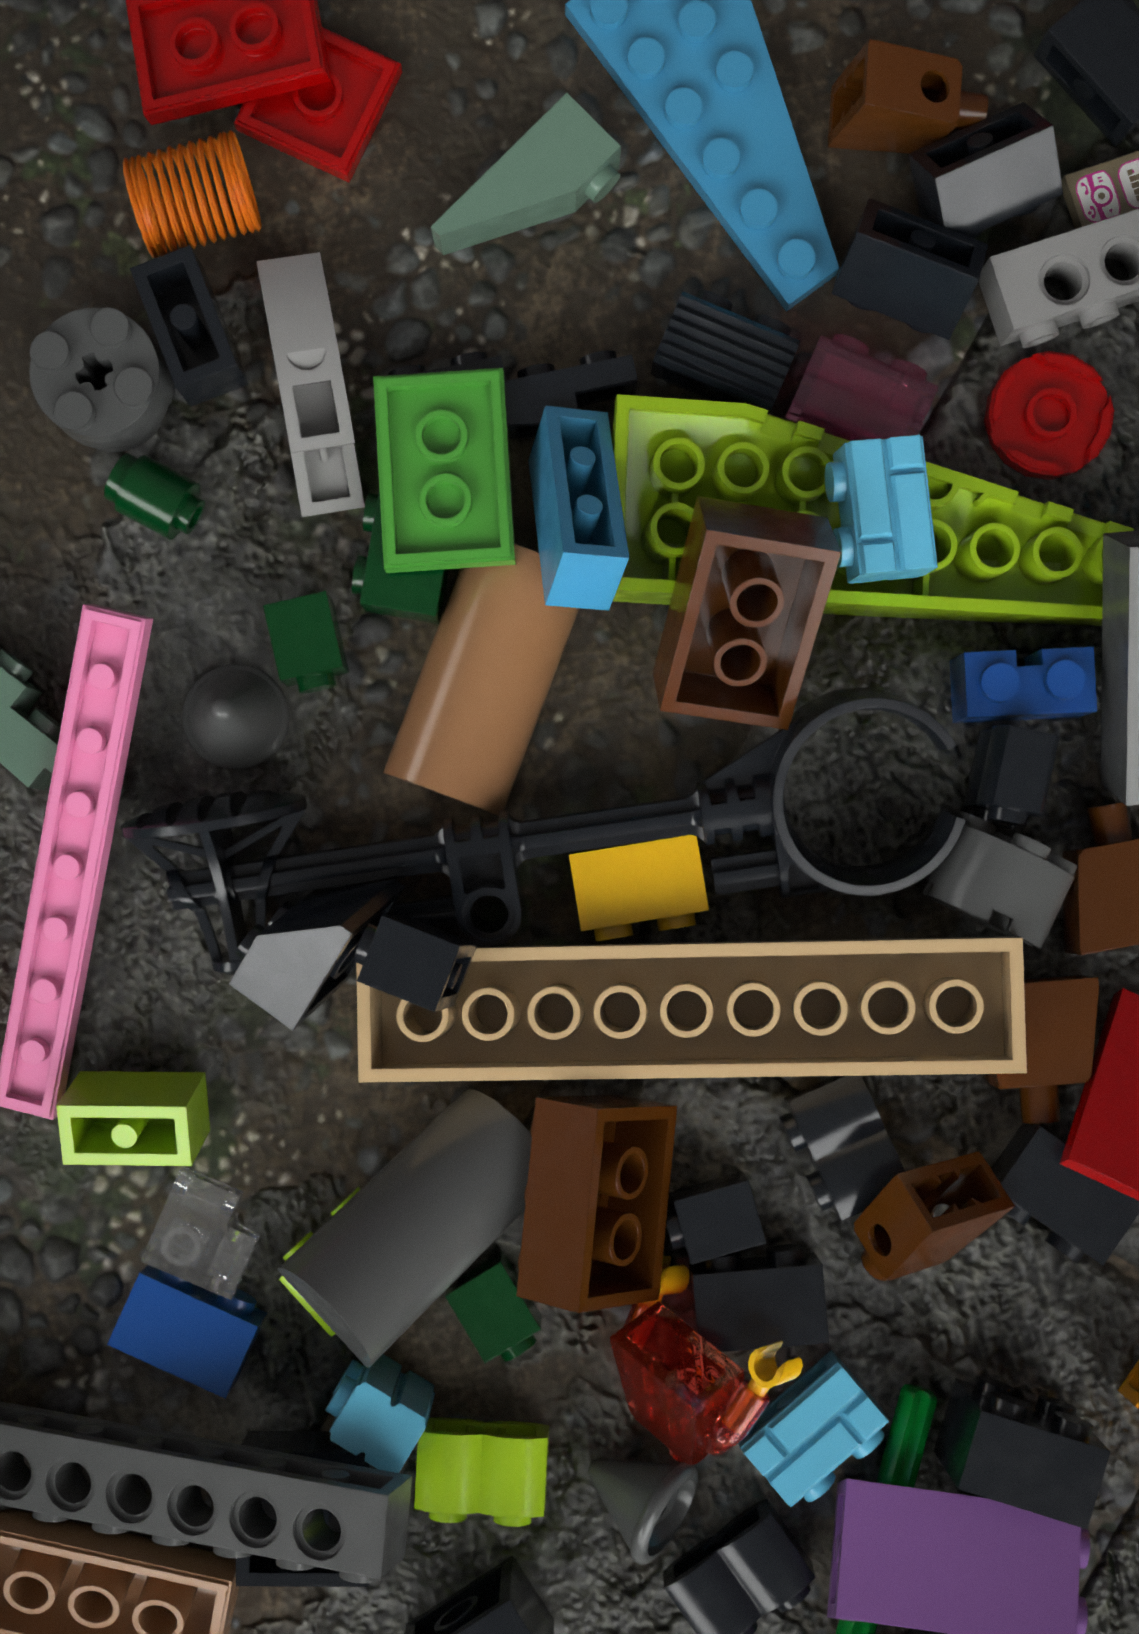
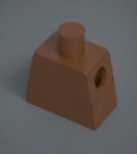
M869 39L832 85L828 147L909 154L946 137L952 130L960 131L986 119L988 97L984 93L961 90L963 66L956 58Z
M1122 802L1087 808L1094 845L1063 851L1062 858L1078 866L1073 875L1074 880L1063 901L1065 953L1086 955L1139 945V837L1133 838L1127 806Z
M1070 975L1024 979L1027 1073L985 1074L988 1084L998 1089L1019 1088L1022 1123L1044 1124L1061 1121L1058 1085L1090 1081L1099 994L1098 977Z
M980 1151L898 1173L854 1222V1231L865 1248L861 1254L862 1264L871 1276L881 1281H890L942 1264L1012 1210L1015 1205ZM946 1204L950 1206L942 1215L934 1217V1212L939 1205Z

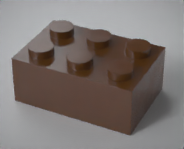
M697 496L653 669L660 711L784 730L789 729L841 555L840 547L827 517Z
M621 1095L536 1097L534 1118L531 1125L532 1141L528 1182L524 1194L525 1212L522 1243L518 1256L517 1297L576 1313L659 1300L677 1105Z

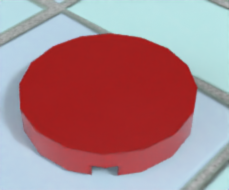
M1053 351L1033 354L1031 357L1024 358L1005 370L987 398L984 423L990 445L1004 464L1026 477L1052 480L1072 475L1100 454L1111 435L1114 417L1111 395L1107 396L1106 389L1101 383L1103 379L1095 368L1073 354Z

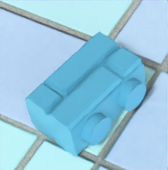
M911 435L887 439L855 440L844 443L833 454L834 462L826 464L825 489L829 502H838L841 527L834 528L833 532L841 550L837 567H846L847 583L917 578L938 568L923 436Z
M831 1350L736 1433L739 1447L746 1457L765 1476L770 1485L788 1506L792 1507L802 1498L807 1502H812L821 1497L836 1479V1475L832 1471L848 1457L853 1455L858 1460L870 1454L883 1440L884 1432L881 1428L889 1420L875 1399Z
M384 1354L369 1368L352 1360L333 1392L334 1395L325 1409L326 1412L335 1416L329 1431L331 1432L330 1440L355 1456L364 1452L365 1462L379 1470L399 1473L427 1427L435 1396L434 1384L411 1370L403 1374L401 1372L402 1365Z

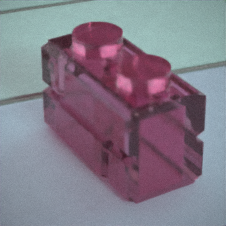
M836 334L833 340L820 336L785 417L795 422L800 420L824 428L825 433L850 441L918 435L939 386L926 381L927 372L914 363L894 359L891 365L868 356L869 347L853 337Z

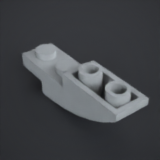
M320 252L256 261L301 516L306 517L363 508L365 504L354 446L355 439Z

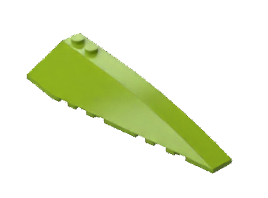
M617 394L612 444L629 560L613 602L670 605L697 496L827 517L832 530L841 527L838 502H829L827 498L825 467L828 462H834L833 454L844 443L850 442V440L825 433L824 428L800 420L794 423L767 414L768 410L747 403ZM926 462L938 568L917 578L887 579L850 584L847 583L846 567H837L823 614L1102 626L1103 533L1134 531V528L1112 521L1103 523L1075 514L1072 508L1050 501L1044 504L1018 495L1019 491Z

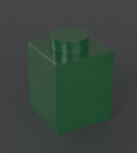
M326 591L263 605L278 675L282 683L288 687L298 685L300 694L312 693L337 686L335 676L350 673L334 601Z
M503 1250L461 1275L445 1293V1298L485 1364L501 1355L505 1362L518 1357L537 1342L534 1334L541 1330L542 1315L534 1302L516 1296L518 1275Z

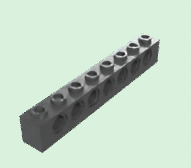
M0 1401V1510L13 1507L33 1511L32 1517L43 1522H62L69 1519L92 1523L91 1527L94 1531L104 1534H121L128 1531L152 1535L153 1542L164 1546H182L190 1542L212 1546L213 1552L216 1555L225 1558H245L252 1554L276 1559L275 1563L278 1567L286 1570L304 1571L319 1567L339 1571L341 1579L352 1583L363 1584L381 1580L405 1557L412 1475ZM24 1456L30 1464L31 1472L29 1471L24 1462ZM81 1465L89 1473L91 1484L84 1478ZM140 1476L150 1485L152 1497L143 1489ZM200 1487L210 1494L214 1509L204 1502ZM261 1498L267 1500L273 1506L277 1521L272 1520L266 1515L262 1508ZM323 1509L331 1512L337 1518L341 1534L333 1531L327 1525Z

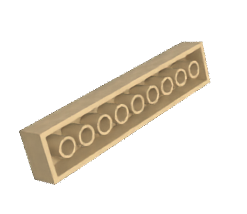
M997 936L477 947L455 1005L436 1012L357 982L358 1083L1027 1073L1023 938ZM356 963L357 979L363 966L359 963Z

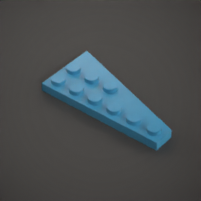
M568 1L565 4V16L784 310L787 312L835 277L839 270V265L752 1Z

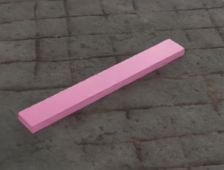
M83 604L0 1061V1107L54 1120L57 1117L56 1105L66 1091L154 619L95 604Z

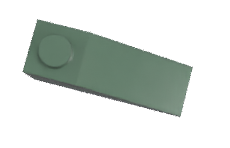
M566 93L431 226L434 246L443 255L574 213L589 198L594 203L599 202L611 191L620 178L618 170L620 168L621 145Z

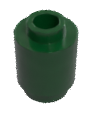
M129 453L124 454L112 469L104 489V497L115 503V511L169 540L174 539L180 532L187 535L190 534L199 522L205 507V501L199 498V483L146 455L137 458Z

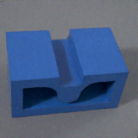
M1094 647L1041 649L1024 657L1025 666H1017L1016 650L964 652L949 661L952 723L1078 718L1097 712Z
M164 1259L161 1264L151 1261L139 1273L107 1345L226 1399L238 1380L267 1312L256 1308V1299L240 1289L222 1286L219 1293L215 1294L198 1286V1273L185 1264L169 1259Z

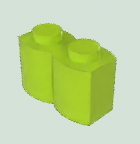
M429 1418L427 1427L417 1442L414 1509L429 1512L428 1517L440 1523H458L465 1521L467 1514L481 1513L493 1516V1522L498 1525L522 1527L529 1525L532 1518L544 1517L549 1425L520 1421L484 1422L461 1418Z

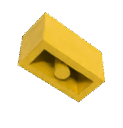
M685 835L569 854L581 931L594 929L595 941L632 936V923L657 919L659 931L696 925V912L709 911L697 836Z

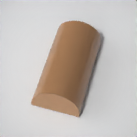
M516 544V565L459 569L383 771L384 774L496 816H499V811H504L580 609L545 605L539 553Z
M13 1507L0 1510V1634H229L239 1586H236V1558L221 1557L213 1551L187 1545L164 1546L153 1542L151 1537L128 1532L121 1534L99 1533L92 1529V1524L74 1520L43 1522L32 1517L33 1511Z

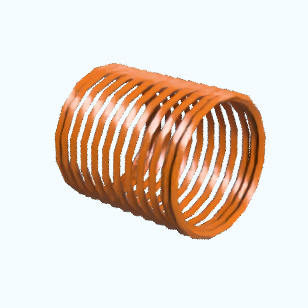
M229 130L228 133L220 132L217 140L212 135H209L207 143L204 139L198 138L197 146L190 140L186 147L179 143L176 150L168 146L166 153L162 149H157L156 156L149 151L145 157L138 154L136 157L131 156L130 159L124 158L122 162L123 173L130 202L144 243L154 259L167 254V247L170 252L176 251V241L180 249L186 247V238L189 245L195 249L197 246L195 232L200 244L205 247L207 238L203 222L210 241L215 244L217 240L209 206L196 171L194 156L202 174L208 202L220 239L225 241L227 238L220 207L207 171L204 153L213 174L218 198L230 236L235 238L237 231L219 175L215 153L224 174L240 233L245 236L247 228L251 233H254L255 230L259 232L262 228L251 180L237 137L233 131ZM183 156L191 174L197 202L185 171ZM173 159L180 174L186 202L174 171ZM162 160L169 174L173 195L164 174ZM152 163L158 173L162 195L153 174ZM141 164L143 165L144 170H145V172H146V174H147L148 182H147L146 176H145V174H144V172H143V169H142V167H141Z

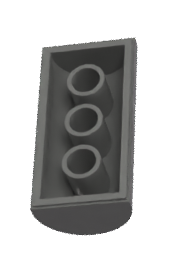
M473 1089L464 1090L277 1270L367 1368L371 1367L525 1211L524 1194L528 1182L531 1133L513 1114L491 1097Z

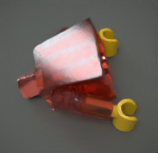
M663 1256L659 1300L632 1304L623 1328L610 1337V1342L627 1404L633 1417L669 1448V1452L675 1460L694 1465L709 1454L714 1456L722 1455L740 1443L748 1435L769 1404L770 1398L766 1394L768 1390L774 1386L796 1379L801 1374L803 1364L802 1359L796 1357L784 1362L779 1368L777 1367L775 1355L783 1344V1341L780 1340L757 1348L750 1354L748 1369L752 1378L750 1381L745 1380L744 1370L661 1303L663 1295L682 1293L689 1283V1270L687 1266H670L671 1256Z

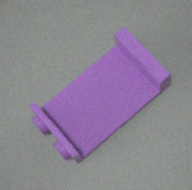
M844 1479L837 1483L827 1618L861 1621L946 1634H1085L1088 1609L1086 1599L1079 1596V1569H1086L1090 1556L1088 1529L988 1498Z

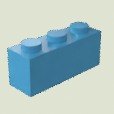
M545 406L528 460L545 605L609 611L628 563L629 552L608 412Z

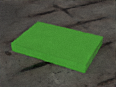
M503 368L373 376L385 572L399 573L516 565Z

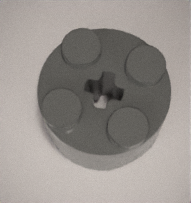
M115 308L79 309L55 320L32 341L29 351L31 357L29 374L33 395L46 416L72 439L85 446L111 453L136 448L147 442L157 433L163 424L161 421L167 412L169 403L171 404L174 383L164 356L147 333L134 320ZM109 372L105 375L107 386L97 390L94 386L98 384V377Z
M962 811L961 815L966 819L963 830L949 855L930 873L922 894L953 911H956L957 908L959 912L975 919L976 922L1007 936L1023 938V943L1030 946L1034 945L1041 949L1074 880L1073 875L1078 866L1050 853L1051 848L1019 833H1014L1011 838L997 832V827L993 824Z

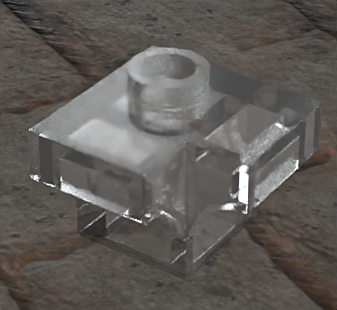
M187 1167L180 1169L141 1262L231 1300L237 1292L261 1235L237 1221L239 1213L236 1211L244 1192Z

